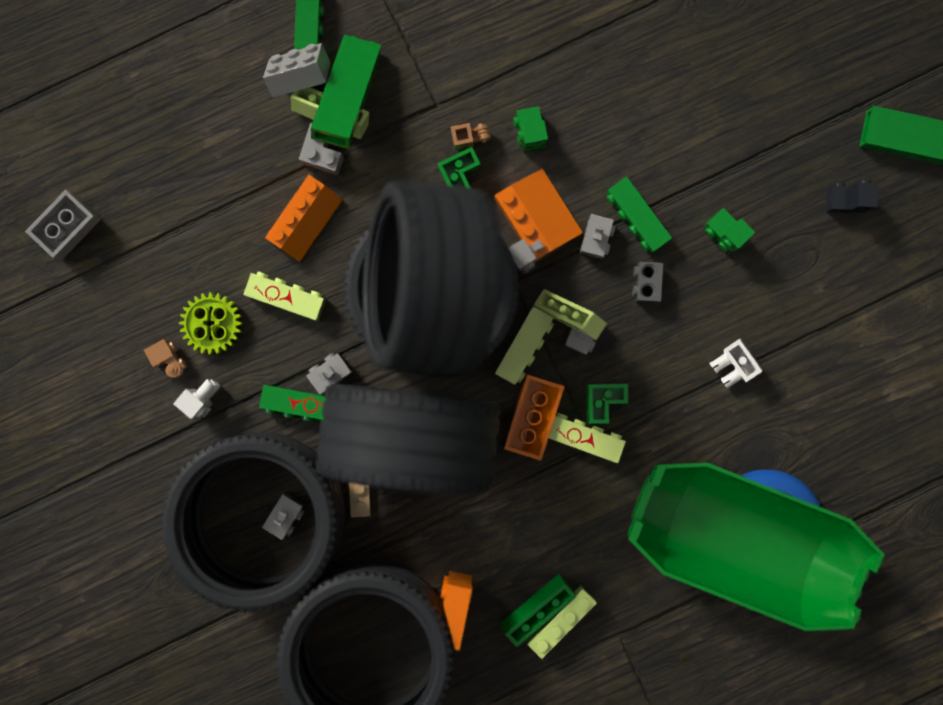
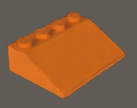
M543 169L510 185L494 197L520 240L524 238L527 245L530 246L540 239L543 248L533 253L536 257V262L583 233Z
M449 571V575L444 576L441 598L444 599V609L455 650H459L472 591V576Z

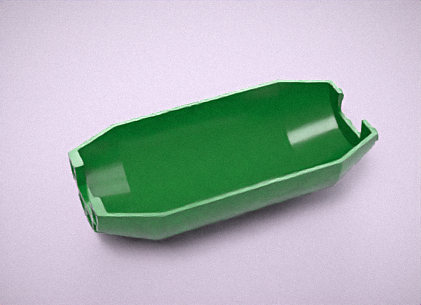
M707 462L656 465L652 469L651 476L646 478L631 516L632 523L628 529V539L663 575L804 631L854 629L861 619V609L855 604L861 598L863 584L867 582L870 575L869 570L877 573L884 563V553L851 519Z

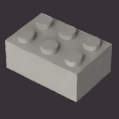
M322 43L317 45L310 44L300 50L293 49L287 54L272 56L268 61L263 80L272 97L275 98L326 83L331 62Z
M65 189L25 232L52 258L62 261L101 219L74 193Z

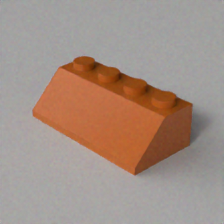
M308 175L265 238L301 262L343 199L324 184Z
M525 375L504 441L503 448L505 450L542 460L564 386Z

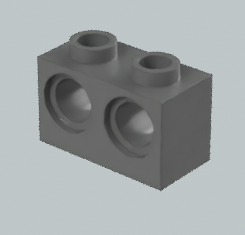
M639 262L637 266H634L633 277L636 278V285H633L632 296L635 297V302H661L663 263ZM644 268H649L652 271L650 278L644 276ZM643 287H648L651 290L649 297L642 294Z

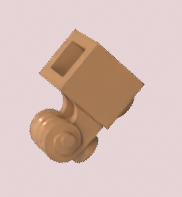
M470 123L451 126L454 149L473 147V143H486V141H489L491 139L489 125L480 123L473 129H471Z
M163 339L144 350L153 367H160L165 363L168 364L165 372L169 377H180L184 369L187 368L185 361L182 358H178L176 353L178 349L173 341Z

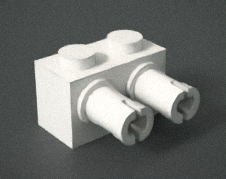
M741 338L723 350L724 354L710 362L712 368L718 364L714 368L716 373L730 363L735 366L734 371L721 378L723 383L727 382L725 386L728 389L741 379L747 382L763 371Z
M207 379L198 390L185 389L173 404L190 419L205 418L210 413V407L213 404L210 398L220 388V385L213 379Z

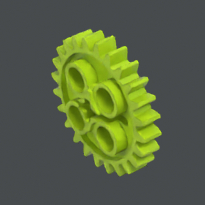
M209 292L208 297L202 293L201 299L194 296L195 303L188 301L190 307H183L186 314H180L185 319L179 322V324L184 325L180 332L186 333L183 339H190L187 344L188 346L194 345L193 350L195 351L201 347V353L203 354L208 349V354L213 355L214 349L217 354L221 353V348L227 351V344L234 346L232 339L239 340L235 334L242 333L237 328L243 325V323L237 320L242 317V315L236 314L239 308H232L235 302H228V297L226 296L221 300V294L219 293L214 298L212 292ZM204 309L206 314L204 318L199 319L198 312ZM220 309H223L225 312L222 319L217 317V312ZM208 322H215L214 325L208 326ZM200 328L205 330V335L202 338H199L197 334ZM220 328L224 330L222 338H218L216 334Z

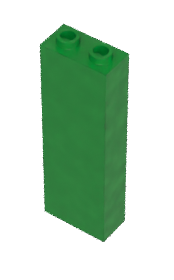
M344 35L311 126V139L346 149L350 148L381 56L380 44Z
M872 106L866 112L859 147L943 165V120Z

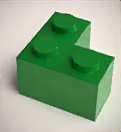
M539 106L517 110L513 121L515 129H519L517 136L518 146L522 147L523 152L545 148L548 137Z
M472 147L437 163L446 186L470 187L465 176L480 169V162Z
M724 208L719 210L703 226L706 229L705 233L710 238H715L719 242L718 246L729 254L739 249L755 233L743 219L736 221Z
M628 384L586 385L587 423L589 424L609 423V404L628 403Z

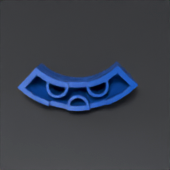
M762 469L742 474V477L813 505H820L811 489L801 480L788 473Z

